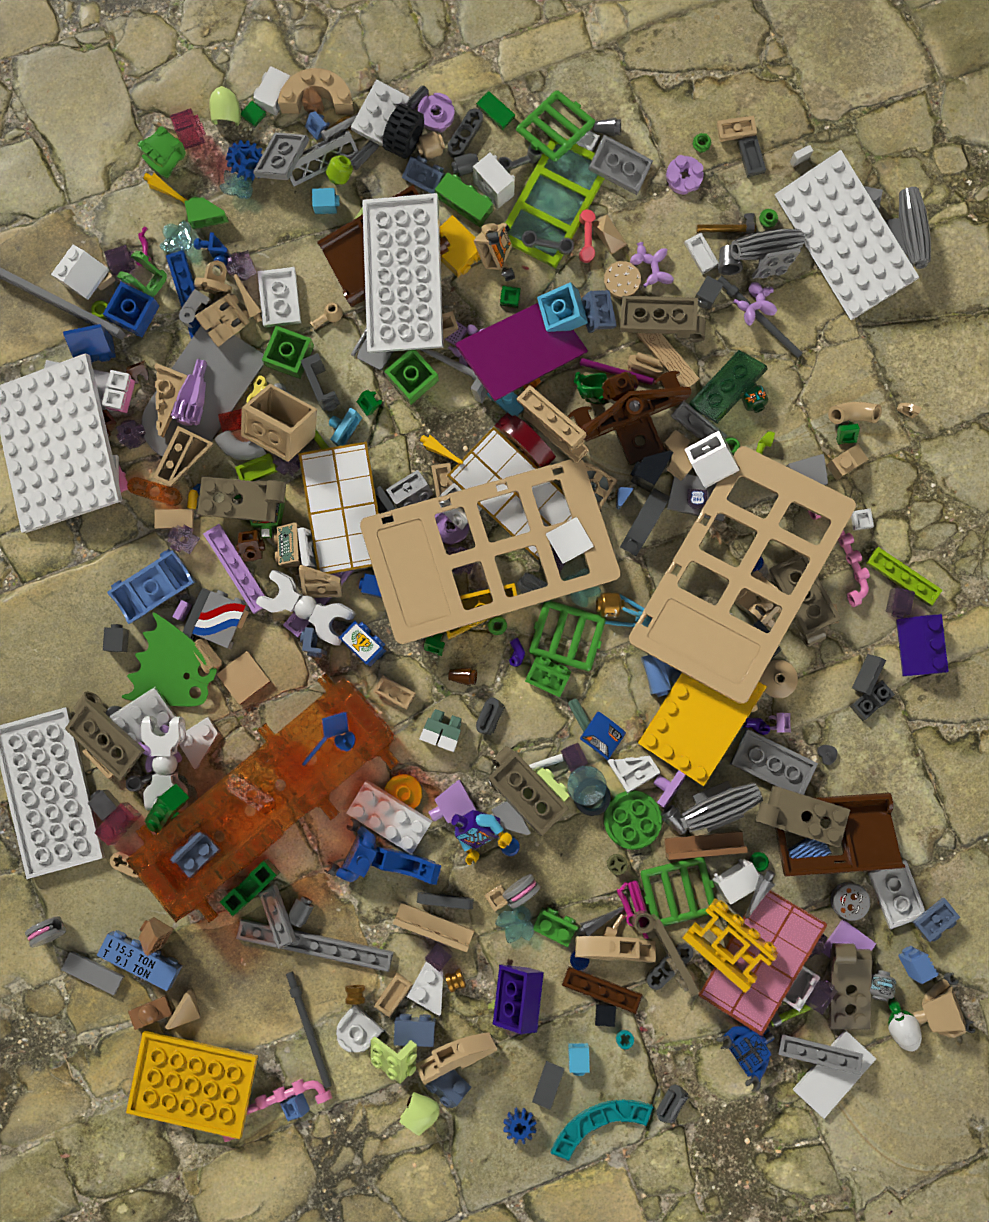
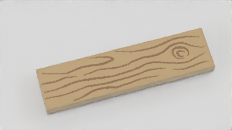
M637 333L638 338L654 357L660 360L659 363L667 372L679 371L681 373L677 376L680 386L691 387L699 381L700 378L662 334Z

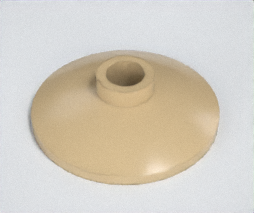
M773 660L769 662L759 682L767 686L764 691L767 695L774 698H784L796 689L798 675L790 663L784 660ZM778 675L783 677L782 682L777 681Z

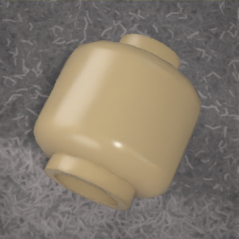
M433 131L419 137L420 144H417V149L420 156L424 155L427 160L443 154L445 145L441 134L438 135Z

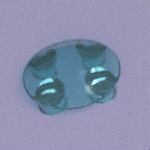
M582 766L575 769L567 782L571 798L575 802L586 806L599 802L605 795L607 787L604 775L598 769L591 766Z

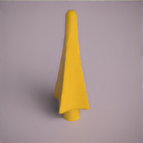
M145 173L143 179L147 181L149 188L169 195L183 203L187 201L158 175L153 173L151 176Z
M431 434L429 437L423 435L420 438V442L423 443V446H426V450L449 458L460 465L463 464L461 459L448 451Z

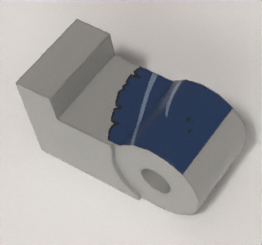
M194 289L180 310V320L189 328L195 327L199 323L195 315L212 305L213 301Z

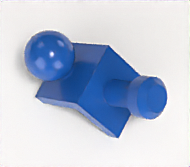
M210 232L209 241L201 240V238L194 240V248L196 250L208 248L209 253L214 257V261H221L227 266V258L231 259V254L213 232Z

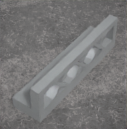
M346 129L330 137L329 141H322L304 150L294 168L304 170L302 177L294 180L291 174L290 180L292 185L296 186L326 171L329 162L325 161V157L330 151L336 153V156L343 155L348 159L354 157L358 153V149L351 133ZM350 142L353 152L349 154L342 153L343 145ZM317 160L320 162L318 169L314 171L308 169L310 161Z

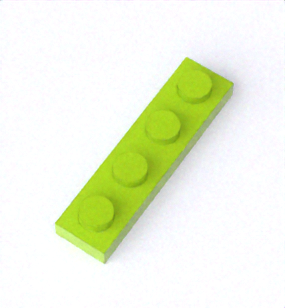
M880 547L874 550L866 562L867 565L928 606H933L942 592L941 588Z

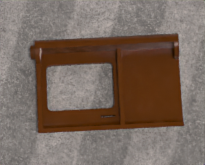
M413 184L393 197L419 195ZM363 215L317 241L343 289L344 297L351 307L366 300ZM440 234L441 256L449 251L448 247L451 245L446 236L442 237Z
M889 792L815 798L850 809L841 842L842 855L790 858L784 830L775 828L782 870L785 877L906 868L901 859L891 816L893 798ZM804 811L801 815L802 820L810 821L811 814L808 811Z

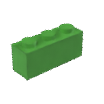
M447 172L435 188V193L438 194L441 202L480 228L493 212L492 200L486 195L482 196L472 185L467 186L455 174L451 175Z

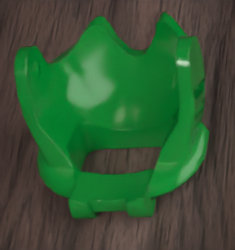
M580 372L575 374L574 383L577 384V389L582 399L593 404L607 403L602 396L604 393L602 384L607 380L606 374L595 373L587 376Z

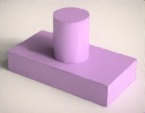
M678 771L670 782L663 776L658 775L653 784L663 790L664 793L657 803L666 809L687 776Z

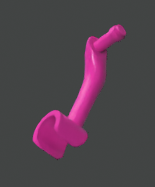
M144 226L141 233H138V237L143 247V253L148 256V241L144 236L148 228Z
M624 882L620 889L617 888V893L627 913L626 922L628 925L633 926L629 922V918L634 913H632L627 897L622 892L628 886Z

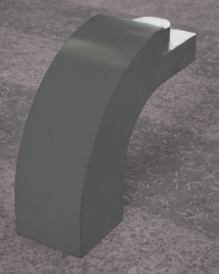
M653 488L620 548L637 556L668 503L670 496Z

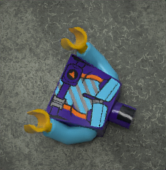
M472 810L463 816L455 814L452 817L451 823L455 826V837L459 840L463 850L468 853L465 859L468 865H471L473 860L477 863L479 859V853L476 850H472V848L476 849L497 837H500L498 845L503 849L507 845L509 846L512 841V836L502 831L504 829L500 825L499 817Z

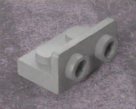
M419 470L386 489L397 508L425 501L433 495L428 483Z

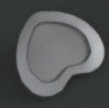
M830 745L818 747L817 753L821 756L823 764L831 765L835 762L837 758V749Z

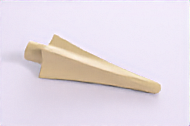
M234 274L250 318L254 317L256 323L263 321L260 315L262 313L261 309L250 296L239 276Z

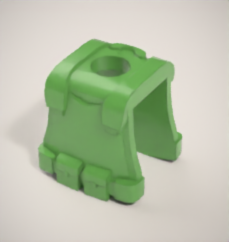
M160 126L153 135L145 140H141L137 144L143 153L142 158L147 165L159 176H163L166 179L171 176L174 167L186 155L183 143L170 134L163 126Z
M135 251L131 258L154 274L150 282L145 287L131 274L122 271L119 272L117 277L124 283H130L137 290L153 297L167 280V274L148 261L149 257L143 252Z

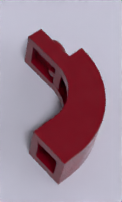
M507 412L494 425L498 431L515 442L537 467L548 466L556 458L543 439L516 415L512 416Z

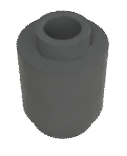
M468 153L456 157L454 162L451 163L452 170L459 177L473 173V166L479 160L476 153Z
M304 896L296 898L288 914L292 925L301 928L303 924H306L314 908V905L311 904V899Z

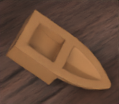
M306 88L302 99L304 110L308 113L316 111L318 114H323L324 105L322 98L313 88Z

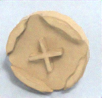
M221 261L210 262L206 267L204 278H195L194 287L199 288V290L215 295L217 292H223V296L231 295L232 287L225 284L227 269ZM214 265L220 268V275L218 276L212 271Z

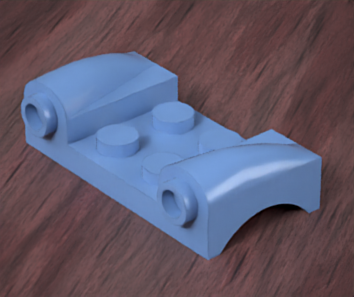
M168 549L160 554L161 558L123 582L119 580L111 585L112 589L107 593L118 605L128 624L135 622L149 611L196 582L175 550L170 551Z
M651 655L641 657L651 695L656 694L657 697L667 695V690L672 689L682 672Z

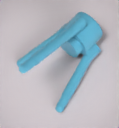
M620 594L621 599L640 610L636 612L625 607L622 608L623 611L636 616L635 621L638 622L645 608ZM646 616L642 625L648 627L652 618ZM606 620L605 624L626 627H634L636 623Z

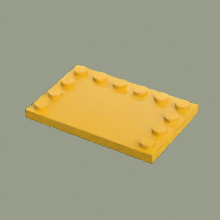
M681 673L638 744L702 786H705L767 686L758 682L749 700L744 704H739L688 675Z
M144 1031L142 1032L126 1113L240 1139L243 1135L258 1055Z

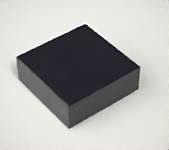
M596 1004L595 1026L615 1027L616 1006Z

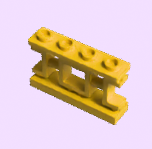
M715 898L705 910L712 916L711 920L704 928L694 922L682 938L746 993L758 977L751 970L760 960L770 966L776 960L778 951L771 942H766L761 938L760 933L756 929L747 926L740 915L732 913L725 902L718 901ZM719 916L729 923L723 931L714 924ZM708 929L717 936L712 944L703 937ZM728 932L744 944L735 955L719 943ZM751 943L760 950L755 958L746 951ZM740 957L749 964L744 971L734 964Z

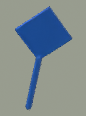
M347 712L322 719L324 737L303 761V766L309 762L328 738L349 732Z

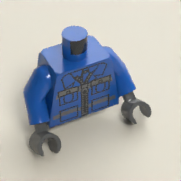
M351 818L350 820L353 822V825H347L346 827L348 830L357 832L358 835L341 868L329 861L328 863L331 864L330 870L324 869L326 873L348 882L356 881L359 876L365 877L377 854L375 835L362 826L361 822Z
M733 1026L724 1036L717 1037V1042L723 1041V1046L720 1048L729 1049L747 1076H751L752 1079L746 1080L745 1085L750 1086L753 1084L751 1091H757L761 1088L760 1081L770 1061L769 1057L771 1056L766 1045L775 1038L768 1028L763 1034L758 1035L751 1027Z

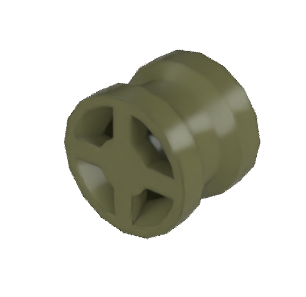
M613 854L607 860V867L613 874L621 875L627 870L628 864L622 855Z

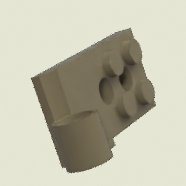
M622 296L620 332L677 334V338H687L690 342L698 343L705 340L706 320L703 317L697 316L698 298ZM637 312L645 313L643 317H637L635 314ZM657 312H661L664 314V316L661 318H657L654 316V314Z
M202 476L197 514L200 516L275 523L277 503H284L286 483L274 480H257L255 482ZM223 493L224 500L220 503L215 502V495ZM236 495L243 496L241 504H234L233 500Z
M799 554L769 569L781 592L787 595L793 592L798 582H793L790 575L796 573L801 577L809 560L807 557ZM818 576L809 591L810 598L804 599L794 617L801 639L807 647L825 640L826 634L823 628L841 620Z
M86 691L74 706L76 713L65 727V730L114 776L122 780L145 750L105 714L107 709L101 705V699L96 694ZM102 735L107 737V744L102 742ZM116 748L121 750V757L116 755Z
M505 746L492 759L497 769L487 779L538 835L543 836L569 808L518 753L514 752L510 747ZM525 788L532 791L531 799L524 797L523 791ZM538 803H543L546 806V811L543 814L537 811Z
M773 786L768 804L760 803L756 822L840 848L850 809ZM804 811H808L811 814V819L808 822H804L801 818ZM823 817H827L830 821V825L827 828H823L820 824Z
M643 910L634 913L632 917L633 926L639 932L647 933L649 939L655 936L658 937L669 957L666 959L669 967L675 974H678L676 980L685 992L688 991L692 996L698 993L697 986L661 920L655 914L650 915ZM647 917L648 923L643 927L639 926V919Z
M854 943L832 944L830 949L829 989L830 1029H870V988L872 983V957L870 949H856ZM854 985L855 990L853 993H846V987ZM849 1004L855 1005V1009L851 1013L845 1012V1008Z

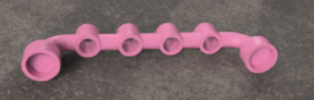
M808 510L813 520L821 518V516ZM843 530L838 542L844 548L846 560L852 566L854 578L861 587L859 593L856 590L847 593L848 602L852 607H856L862 604V599L868 594L869 586L866 579L870 578V573L865 567L861 569L859 561L862 560L861 553L858 550L853 551L850 544L854 543V538L851 533L845 534Z
M303 1079L291 1083L292 1088L285 1090L283 1086L275 1089L273 1096L267 1098L266 1094L254 1098L255 1103L248 1105L246 1116L309 1089L317 1090L318 1094L315 1096L317 1104L330 1100L332 1095L330 1090H325L320 1082L314 1080L304 1082ZM222 1135L224 1142L235 1139Z

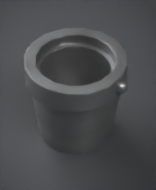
M725 245L719 250L718 272L722 275H735L743 269L742 261L733 259L731 256L730 245Z

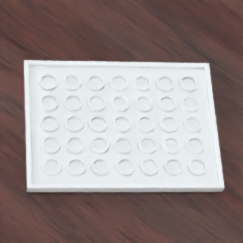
M85 353L0 385V437L21 533H28L123 501L90 355Z

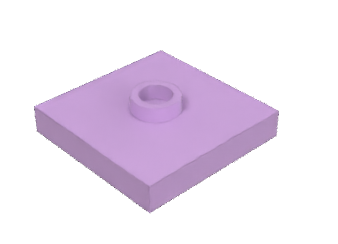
M842 919L820 951L830 958V949L833 943H854L856 949H870L871 951L876 943Z

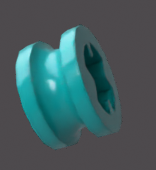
M621 1030L616 1035V1042L620 1048L629 1049L634 1044V1037L628 1030ZM623 1034L625 1036H630L628 1038L629 1043L627 1045L625 1043H620L622 1041L621 1036Z

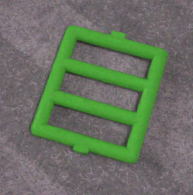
M556 90L516 127V131L531 143V147L534 150L539 149L553 162H556L594 127L596 121L581 109V105L577 101L572 102L564 94ZM558 99L584 120L586 124L579 129L555 110L551 104ZM546 111L574 135L567 141L538 117ZM531 123H534L561 147L554 153L526 128Z
M555 601L544 602L538 622H535V632L529 652L532 655L544 656L555 662L590 671L597 649H600L602 643L600 639L606 618ZM551 608L561 612L550 649L546 651L539 649L538 645L549 609ZM571 614L578 616L579 619L568 655L565 657L556 654L567 616ZM587 619L597 622L586 662L575 660V655Z
M704 857L690 858L641 871L640 875L646 894L644 896L645 903L649 906L650 914H655L658 918L659 914L649 877L661 874L671 917L660 919L663 926L709 915L705 911L707 908L697 909L687 867L699 866L708 905H710L715 899L712 889L714 884L713 880H710ZM680 870L690 912L683 914L678 913L668 872Z

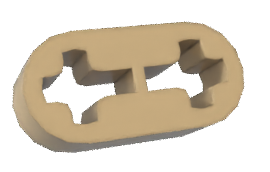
M117 852L110 858L112 868L129 876L137 878L147 872V863L129 853ZM122 856V860L127 862V864L122 863L118 865L116 858ZM140 864L142 871L136 873V869L131 867V865Z

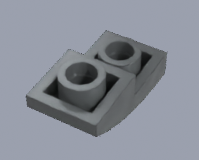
M881 680L875 684L870 695L863 694L850 707L864 721L878 708L885 705L895 694Z
M546 1061L532 1103L551 1110L565 1068Z

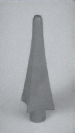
M767 870L765 875L760 873L745 918H750L758 904L775 886L772 881L775 875L773 871Z
M624 907L580 923L582 927L577 929V935L583 936L586 934V936H590L607 921L624 911Z

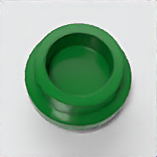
M755 852L749 858V862L754 865L757 872L765 871L769 866V859L762 852Z

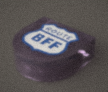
M688 489V505L693 509L704 507L707 502V490Z

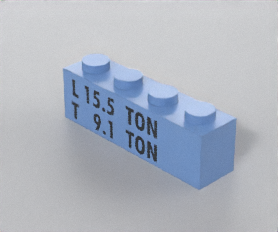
M118 930L107 934L97 954L98 957L166 991L172 988L182 968V965L178 964L179 961L173 957L166 958L161 955L159 950L149 956L145 955L139 940H131L126 937L125 933Z

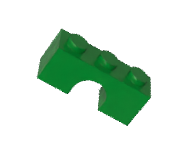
M174 784L158 797L144 821L148 829L157 835L176 820L180 814L177 811L185 806L190 798L177 784Z
M269 859L262 861L220 903L233 917L281 872Z

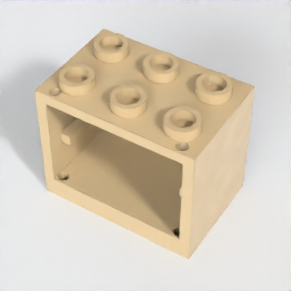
M268 384L242 407L241 436L289 462L315 437L317 409L280 388Z

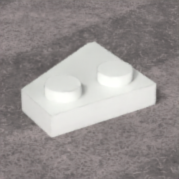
M210 717L205 718L188 729L184 740L179 743L194 769L199 768L204 756L208 753L212 743L219 735V731Z
M650 756L617 760L609 759L607 761L627 794L660 774L659 769Z
M426 961L407 998L440 1016L442 1011L444 970Z

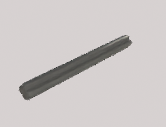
M421 85L409 98L407 106L415 109L422 98L429 94V90L424 85ZM369 140L350 160L353 168L358 170L380 145Z

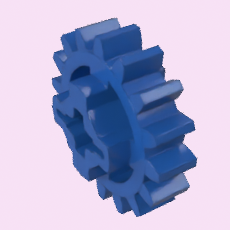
M239 140L238 145L234 142L227 152V167H232L231 173L236 172L237 178L244 176L246 181L247 177H250L254 181L255 175L253 172L263 155L261 154L262 148L257 149L256 143L250 145L249 140L246 141V144H243L242 140Z

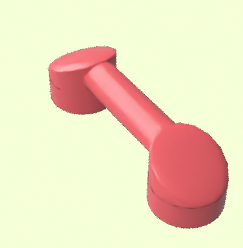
M584 210L579 216L580 223L585 226L584 247L579 252V259L583 263H589L595 257V249L592 246V223L596 216L591 210Z

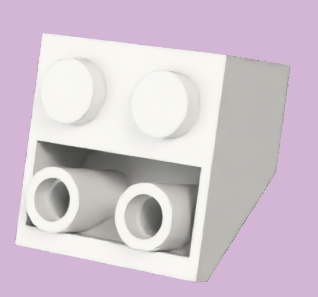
M720 431L685 449L691 465L705 488L740 471L727 441Z

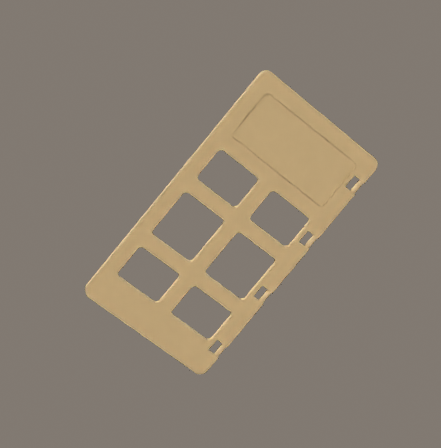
M742 446L736 450L733 456L740 471L735 476L730 475L717 483L629 635V642L634 647L739 704H744L749 700L856 508V503L853 499L748 447ZM740 477L778 495L775 504L766 518L763 519L727 500ZM791 503H795L830 521L831 524L819 545H814L779 527V523ZM718 514H723L757 532L755 539L738 567H733L699 548ZM705 515L710 517L706 526L701 524ZM771 540L792 549L810 560L790 595L751 575L768 542ZM694 562L729 581L717 605H712L678 587L677 584L689 563ZM676 565L681 567L677 576L671 574ZM746 589L782 609L769 633H765L730 614L729 611L741 590ZM646 616L652 618L648 627L642 625Z
M569 459L554 465H548L438 498H432L385 513L363 518L360 522L361 532L393 636L399 644L413 642L606 584L620 577V569L582 459L578 463ZM562 467L564 473L553 474L552 470ZM558 480L561 484L571 514V520L575 517L578 518L593 544L591 549L584 552L589 574L563 581L560 577L546 533L568 521L548 527L544 526L532 492L533 486ZM506 483L508 489L497 491V485ZM517 492L530 531L493 543L489 542L477 503ZM450 499L451 505L440 507L439 502ZM456 508H463L475 547L448 555L439 533L435 515ZM393 517V522L382 523V518ZM535 546L548 585L517 596L507 597L497 569L495 557ZM480 562L493 602L465 610L452 570Z

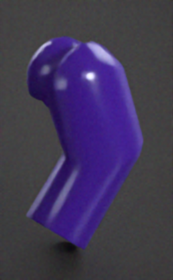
M515 638L510 641L514 652L509 659V663L513 667H518L523 662L525 650L519 639Z
M747 718L743 727H752L760 735H767L771 730L770 726L761 718Z

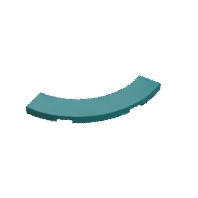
M620 1099L591 1106L575 1116L563 1128L556 1138L550 1153L569 1161L576 1147L588 1133L611 1122H633L647 1126L653 1105L642 1101Z

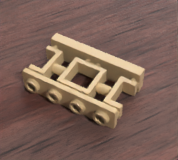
M529 385L516 398L517 402L525 408L523 418L575 463H578L589 452V448L583 444L586 432L532 386Z

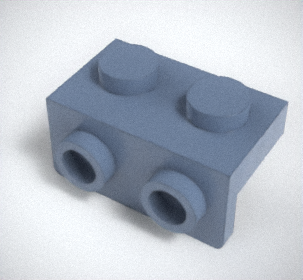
M305 627V632L302 631L301 633L302 651L307 652V656L315 658L327 655V651L316 648L318 635L314 628Z
M454 1069L425 1085L431 1093H436L440 1097V1102L448 1108L456 1107L471 1089V1086Z

